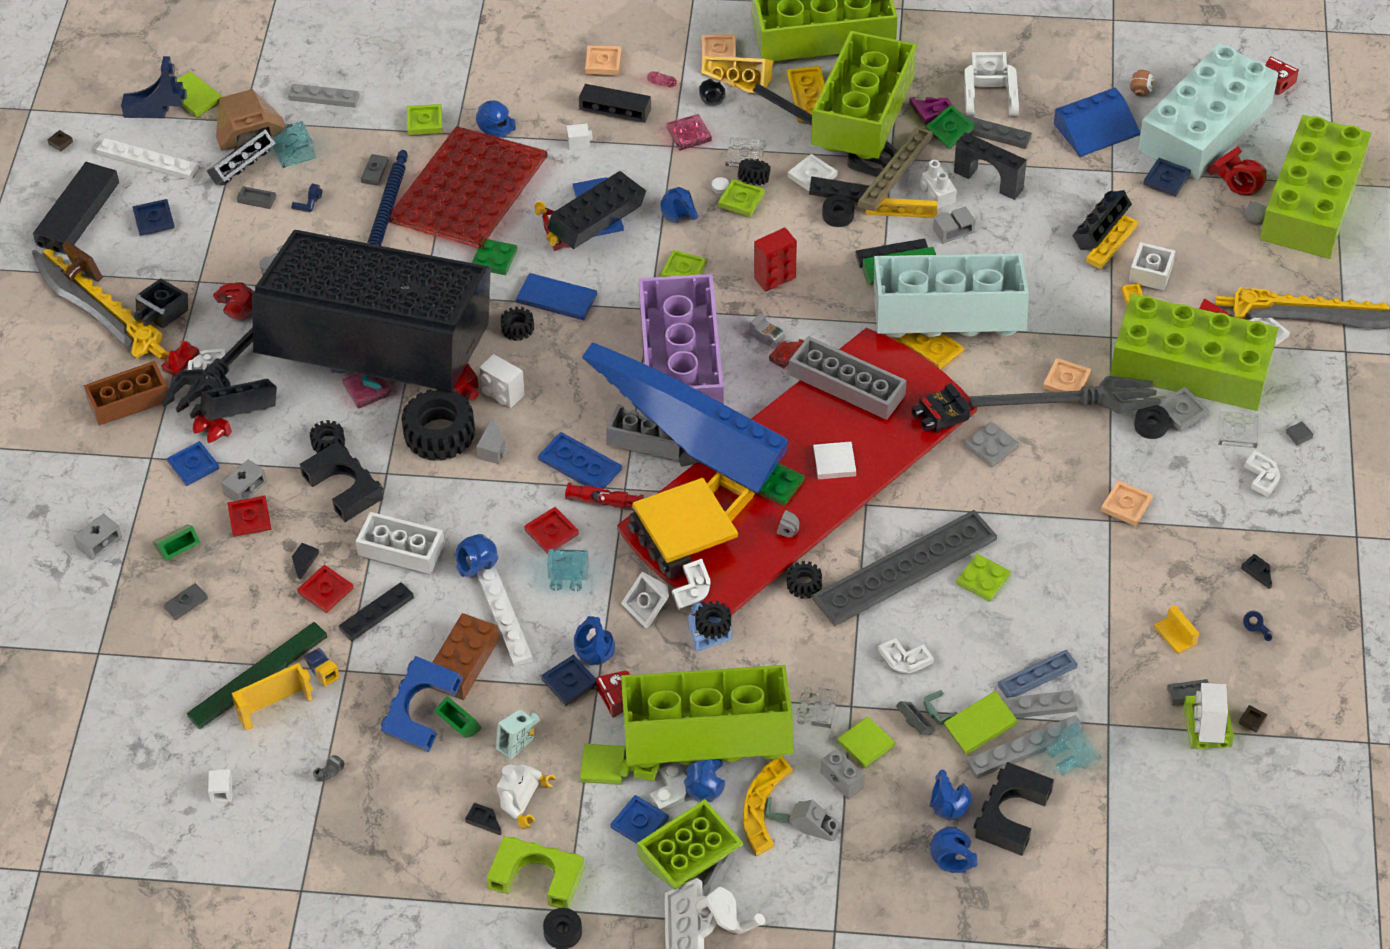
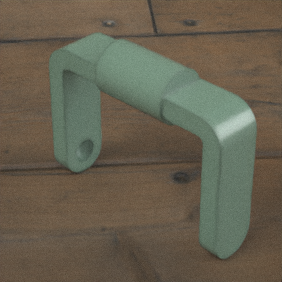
M942 690L925 696L923 702L926 711L938 725L944 724L945 721L958 714L953 712L940 718L938 712L930 704V701L944 694Z
M769 796L766 818L779 822H790L789 818L791 815L770 812L772 797Z

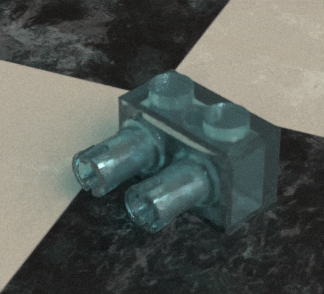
M549 549L547 569L548 579H551L550 589L555 590L557 585V590H561L564 579L570 580V590L575 591V586H577V591L582 590V580H588V550Z
M1077 721L1061 730L1058 740L1045 746L1051 758L1065 749L1070 750L1071 756L1056 764L1062 776L1077 766L1086 769L1102 759L1082 724Z

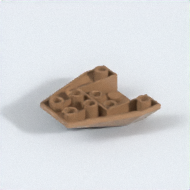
M253 89L219 98L216 139L221 150L238 146L237 135L268 127L271 136L288 132L283 118Z

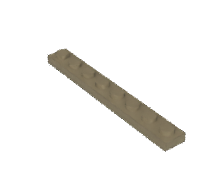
M918 127L914 130L859 199L858 207L871 211L877 209L933 138L932 131Z

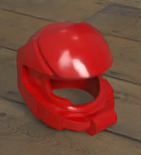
M1247 159L1238 162L1232 169H1227L1223 180L1226 181L1232 192L1239 195H1253L1265 185L1267 170L1260 162ZM1234 175L1236 176L1237 181H1239L1242 185H1239L1234 180Z
M228 283L219 287L220 289L213 294L217 303L226 304L223 311L230 318L245 320L252 315V294L254 291L247 287L245 283Z

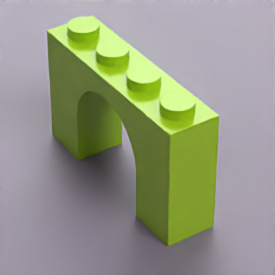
M504 836L486 878L488 889L508 894L514 878L521 868L530 864H542L549 867L555 874L547 893L548 905L556 908H570L585 869L584 857L576 853H566L557 848L544 847L535 842L521 841L516 837Z

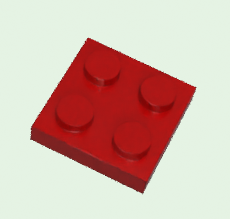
M266 495L227 502L233 537L272 530Z
M553 507L524 526L525 532L547 554H550L579 535V530L556 507Z
M324 564L297 589V592L327 614L354 587L351 582Z

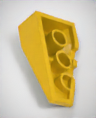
M702 56L701 73L747 93H755L753 88L757 83L767 88L772 78L773 60Z

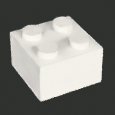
M1140 242L1131 266L1129 282L1139 283L1142 286L1164 291L1173 268L1176 251Z
M495 354L479 367L481 388L486 396L492 397L501 405L511 409L525 395L523 371Z
M1201 683L1200 691H1196V703L1198 705L1194 707V719H1198L1195 720V733H1198L1199 742L1224 743L1228 716L1226 684Z

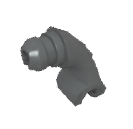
M336 755L329 757L328 763L324 768H316L313 771L316 781H326L342 771L345 766L344 760Z

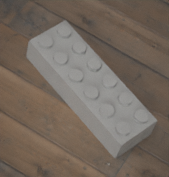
M810 336L806 338L789 360L790 376L886 420L906 395L907 380Z

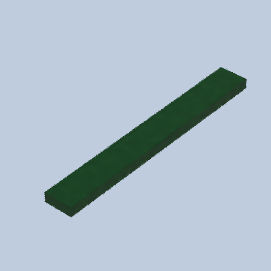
M316 622L311 623L187 712V717L199 729L203 728L234 705L232 693L283 670L326 639L327 633Z

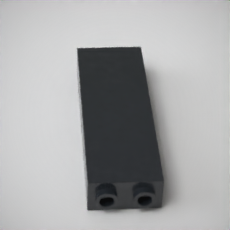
M85 162L33 232L36 245L41 248L51 249L57 253L66 254L62 245L66 241L75 245L119 184L117 170Z

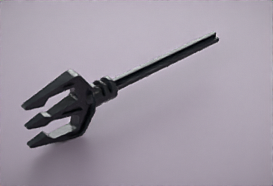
M758 83L753 88V92L812 125V115ZM886 141L883 151L892 155L893 158L898 150ZM848 152L849 168L874 177H878L882 172L881 168H873L859 160L863 158ZM881 155L879 159H865L876 164H879L883 168H885L886 165L890 162L889 159H886Z
M253 327L221 359L216 358L205 370L180 371L162 400V407L175 400L174 395L186 384L192 385L187 395L179 401L176 407L177 413L189 407L192 401L201 396V392L223 388L224 385L220 379L229 372L228 366L253 342ZM200 404L194 406L190 413L191 419L201 414Z

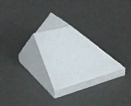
M641 572L621 604L645 628H648L669 597L668 585Z

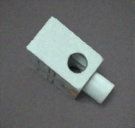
M518 710L500 721L497 726L496 749L510 760L514 758L533 740L535 725L540 722L538 715L534 712L528 715L524 711Z

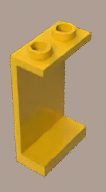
M297 663L232 693L236 713L244 729L247 731L253 728L251 713L301 690L307 700L311 701L313 688L309 681L311 678L307 669H302L301 665Z

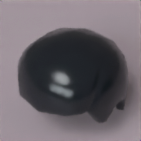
M707 79L699 86V95L705 104L716 106L724 101L726 91L721 82Z

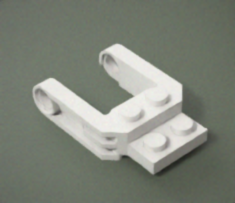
M972 52V65L968 66L964 71L966 115L975 117L974 86H1006L1009 116H1018L1017 72L1013 66L1007 65L1006 52Z

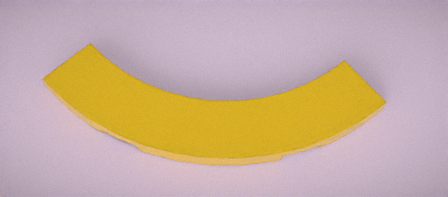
M783 756L773 759L762 768V771L752 781L745 797L743 807L744 831L755 856L774 847V842L766 829L764 811L773 789L785 777L793 773V769Z

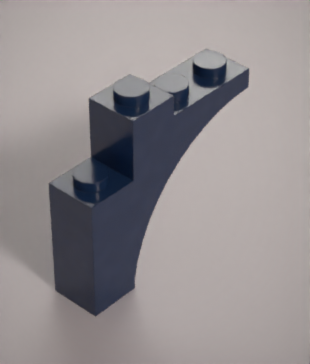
M163 56L161 75L154 84L138 92L123 94L121 108L124 118L165 119L169 106L183 107L184 99H187V90L184 89L183 82H177V76H174L175 66L171 63L170 56Z

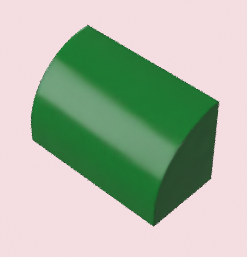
M188 524L153 541L157 551L166 561L201 543L194 527Z
M448 696L434 710L439 717L465 738L475 735L482 729L470 714Z

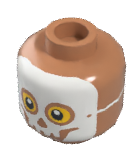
M1138 70L1133 73L1130 83L1131 91L1139 97L1151 93L1154 77L1147 70Z

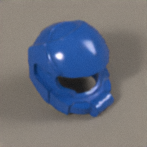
M490 100L478 107L476 122L484 134L494 138L505 137L516 129L515 119H511L508 116L509 110L501 102ZM503 121L506 122V125H505V126H502V127H498V126H497V124H499V123H501V122H503Z
M681 187L669 189L662 197L660 207L666 220L678 223V220L684 216L690 217L692 220L698 218L689 190Z
M483 534L465 538L458 544L455 552L456 568L462 577L475 576L482 568L491 569L499 557L496 545ZM467 556H469L470 563H471V568L469 567V565H468V563H467V560H466V557H467Z
M588 616L577 627L574 635V648L581 660L590 665H600L613 656L616 648L614 638L611 632L603 630L599 617ZM595 628L596 634L588 641L586 637L590 632L589 630Z
M708 759L688 766L686 769L687 777L684 780L686 794L700 802L704 799L707 802H711L718 798L725 788V780L718 778L715 773L723 765L722 760Z
M942 769L935 776L936 781L932 789L930 807L933 808L937 816L948 821L956 820L967 812L972 804V795L964 783L955 790L951 782H949L946 771Z
M945 827L933 835L930 843V853L941 869L951 873H964L966 870L978 865L977 854L972 853L968 849L971 846V840L965 832L957 827ZM960 854L966 859L957 860L956 856Z

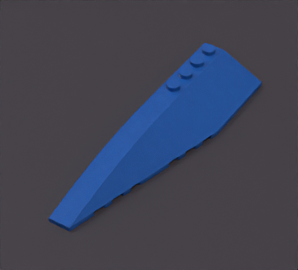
M593 342L582 356L611 385L613 384L619 389V392L624 397L630 399L632 404L650 421L656 423L662 432L668 434L679 447H682L692 459L756 494L759 493L788 451V439L648 365Z

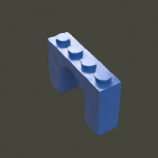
M415 656L414 660L410 661L407 667L405 679H402L399 684L397 696L390 703L388 715L381 722V731L388 736L429 752L437 733L431 728L412 721L409 715V703L417 692L426 688H434L455 697L463 677L457 672Z

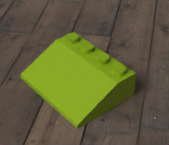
M704 799L637 843V856L652 873L676 890L741 847L743 842Z

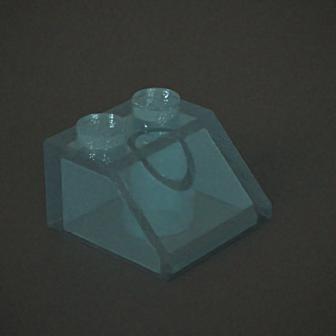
M303 121L287 125L274 140L275 145H273V148L282 168L316 158L313 141Z

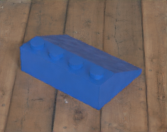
M1116 87L1055 109L1054 125L1079 157L1139 136L1141 133L1125 98Z

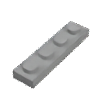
M292 84L288 98L290 101L355 108L359 99V91Z
M1073 690L1001 698L1015 718L1077 712V703Z

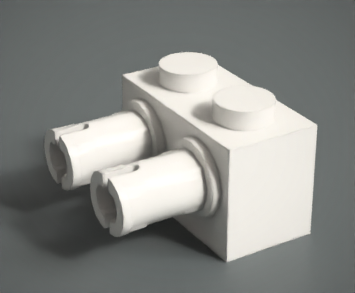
M931 160L929 162V171L922 173L921 189L927 193L929 200L938 201L937 209L956 203L957 189L948 178L947 173L940 167L939 161Z

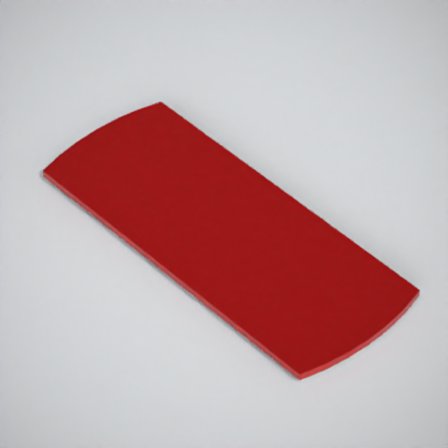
M867 327L838 350L907 380L905 397L886 420L799 380L751 418L753 421L788 439V451L779 464L804 475V482L785 506L754 493L752 499L732 520V524L738 532L737 538L689 555L691 562L703 560L710 578L709 592L704 600L699 603L703 606L704 602L708 605L709 601H713V604L719 601V605L724 603L726 607H729L732 616L964 423L961 422L949 428L941 429L938 433L933 429L925 432L921 426V420L924 417L915 419L911 413L912 407L919 404L920 397H926L929 394H935L944 390L945 385L950 383L953 384L960 393V396L969 405L970 397L946 373L909 347ZM971 407L970 417L977 412V407ZM852 442L856 476L818 479L813 445ZM700 462L693 464L658 493L700 478H704L705 482L708 483L717 472ZM720 486L714 492V496L725 512L739 497L738 494L723 486ZM785 510L794 513L800 522L798 533L792 537L776 534ZM630 515L617 525V530L630 548L665 582L675 589L689 584L685 573L670 580L666 574L661 572L658 563L652 560L648 550L641 546L636 534L631 533L628 527Z

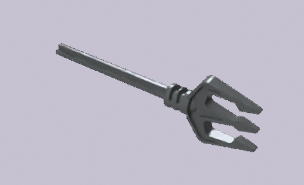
M1106 376L1099 386L1081 387L1079 391L970 396V407L1081 402L1082 405L1102 404L1116 413H1126L1161 404V399L1150 398V396H1154L1157 393V390L1146 389V387L1152 386L1153 381ZM1133 398H1144L1143 400H1129Z

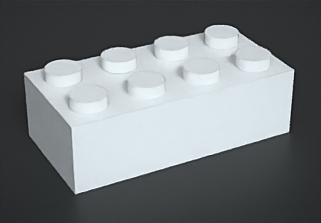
M373 512L369 513L355 541L358 556L427 574L432 573L445 545L443 530Z

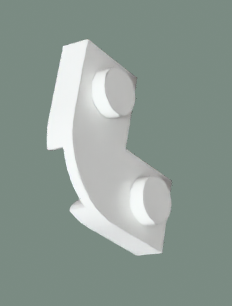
M226 349L200 351V355L189 360L188 370H205L216 358L221 359L226 354Z
M1254 451L1246 460L1244 468L1258 475L1253 481L1251 489L1268 497L1278 485L1281 475L1276 467L1277 463L1257 451Z
M702 559L683 565V570L689 584L672 590L678 610L701 602L709 592L710 578Z
M894 638L879 645L878 651L888 665L900 673H913L934 663L933 656L924 644L906 652L899 641Z
M673 762L659 769V775L666 786L650 793V798L656 808L663 812L681 804L687 795L684 780L687 776L678 762Z

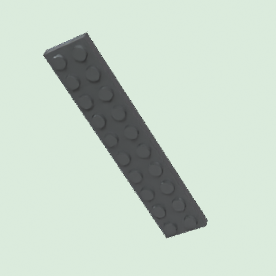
M972 510L813 594L812 600L835 627L996 541L997 535L975 510Z

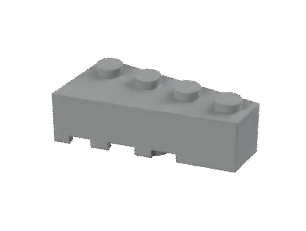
M617 405L606 428V445L679 461L683 448L679 447L668 434L662 432L656 423L640 416L637 411H628L624 409L623 405Z

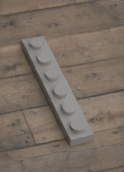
M1074 715L967 758V765L975 778L978 779L1000 770V768H1005L1007 762L1015 764L1084 736L1086 729L1077 715Z

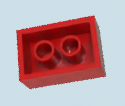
M786 227L754 241V279L765 292L796 278L797 240Z

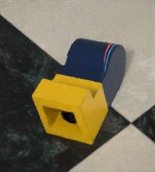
M320 648L304 656L313 674L324 687L340 678L338 666L331 662ZM332 673L330 678L325 679V676Z

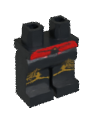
M950 383L945 385L944 390L935 394H929L926 397H920L919 404L912 407L911 413L915 419L924 417L921 420V426L925 432L933 429L938 433L941 429H946L969 420L971 407L960 396V393L953 384Z

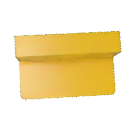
M1176 605L1168 609L1167 618L1154 625V628L1177 654L1197 644L1199 632Z

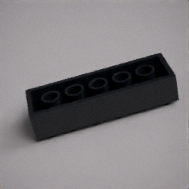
M618 171L551 213L547 229L574 250L641 207L646 190L623 172Z

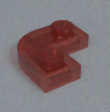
M799 339V342L788 343L783 341L769 355V361L784 369L804 340Z

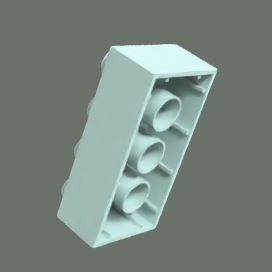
M1219 43L1142 120L1138 150L1156 160L1162 158L1191 169L1189 177L1198 181L1207 169L1273 103L1278 72L1266 67L1260 61L1252 60L1236 52L1230 46H1224Z
M1022 254L874 256V303L878 333H885L889 337L897 338L904 336L906 333H922L928 337H937L943 332H959L964 336H975L979 332L996 331L1000 335L1009 336L1017 331H1027L1029 290Z

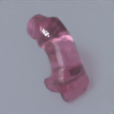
M656 71L649 72L647 76L648 81L653 84L669 88L677 84V80L673 76Z

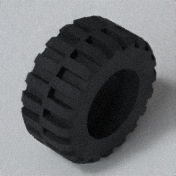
M432 389L426 390V393L421 392L416 395V398H412L403 409L401 420L405 443L414 454L418 453L424 459L428 457L429 460L435 461V459H440L441 461L446 460L445 458L448 457L454 458L456 454L463 453L465 447L468 448L474 439L475 423L472 406L466 398H463V395L457 392L439 389L434 391ZM438 419L453 422L450 426L438 430L424 427L427 423Z

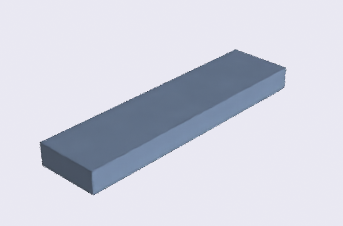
M1066 649L999 681L998 687L1006 698L1017 697L1076 669L1078 664Z

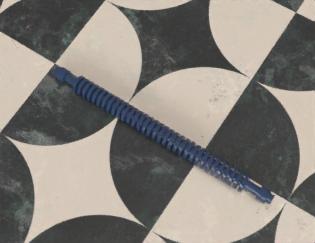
M406 150L399 151L396 157L397 162L392 164L367 241L369 244L382 245L406 170L404 165L408 158Z

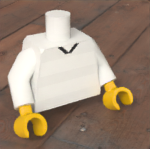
M518 764L517 766L506 765L502 768L503 776L497 785L500 806L513 819H518L520 828H529L531 826L528 823L534 822V817L532 815L523 816L522 814L539 784L537 781L540 780V784L544 788L553 787V785L549 784L548 780H556V777L552 774L542 775L541 771L525 764Z

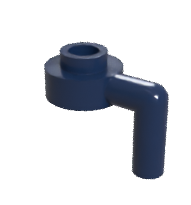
M314 183L310 185L307 204L292 202L291 208L312 212L315 202L322 197L323 190L320 188V185Z
M1256 610L1248 611L1243 618L1245 628L1249 631L1258 630L1264 635L1266 641H1271L1273 633L1263 624L1262 614ZM1251 617H1256L1257 622L1251 623L1249 619Z

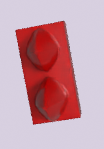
M1237 146L1215 161L1207 169V172L1210 175L1216 173L1219 177L1224 178L1226 170L1229 169L1228 165L1233 168L1241 161L1239 155L1242 150Z
M182 341L175 351L171 350L169 352L168 359L161 365L162 370L176 377L180 371L185 370L189 360L194 359L200 354L199 349L192 346L188 341Z
M202 413L195 417L192 427L194 434L209 429L207 433L208 443L216 441L222 435L229 437L232 432L229 421L223 418L208 420Z

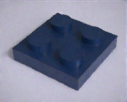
M1158 158L1145 177L1143 185L1176 197L1190 176L1191 169Z
M168 199L132 206L140 236L175 228Z
M574 654L541 675L542 681L565 706L596 687V678Z

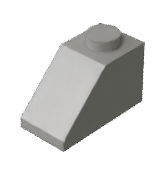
M490 419L476 446L478 459L499 464L501 459L505 458L508 448L505 446V438L495 420Z

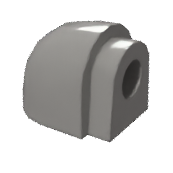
M1250 201L1243 218H1246V221L1250 223H1261L1264 221L1267 207Z
M785 510L776 534L785 537L796 535L800 524L797 516Z

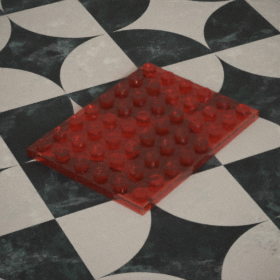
M456 126L393 208L389 222L481 249L484 242L489 238L548 156L547 151Z

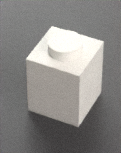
M587 123L567 126L569 150L590 148V141L593 140L592 130H588Z
M230 769L209 771L208 793L211 803L232 802L233 780Z

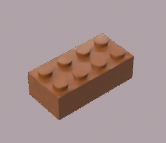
M155 361L83 385L87 400L99 426L162 404V400L168 392L167 385Z
M464 613L460 615L432 662L457 672L463 677L455 695L456 698L461 700L466 698L500 640L498 625Z

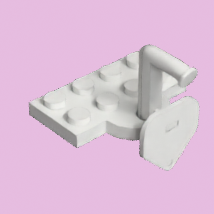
M697 878L683 884L676 890L672 889L665 893L666 949H704V938L714 930L716 924L734 934H743L765 923V917L760 913L755 914L754 918L744 923L737 921L736 900L733 894L723 887H717L707 896H703L702 881Z

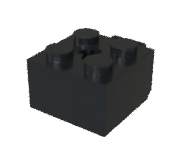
M160 278L136 296L134 319L136 321L143 319L142 323L145 326L155 323L165 328L188 311V294Z

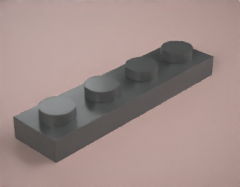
M965 115L975 125V128L969 133L971 135L1026 149L1029 144L1031 132Z

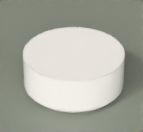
M723 177L715 178L712 181L713 192L723 194L729 185V181Z

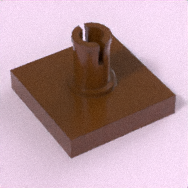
M68 241L62 245L72 263L63 272L69 280L72 281L80 271L97 282L103 278L90 255Z

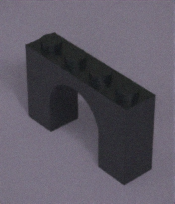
M966 132L956 142L954 173L970 179L978 169V160L987 161L997 169L1000 175L999 193L1015 200L1024 189L1027 159Z
M338 441L299 464L302 477L312 487L338 474L348 475L355 479L354 484L349 489L332 499L334 511L344 522H347L383 499V487L380 482L375 481L370 472L361 467L359 460L353 458L349 450L345 446L342 447Z
M1007 762L1004 769L1000 768L997 775L998 782L996 785H992L989 792L991 797L989 801L985 800L981 809L983 814L981 818H976L973 828L976 829L975 838L1023 856L1030 840L1032 828L1007 819L1001 813L999 806L1008 799L1023 798L1045 807L1053 791L1054 779Z

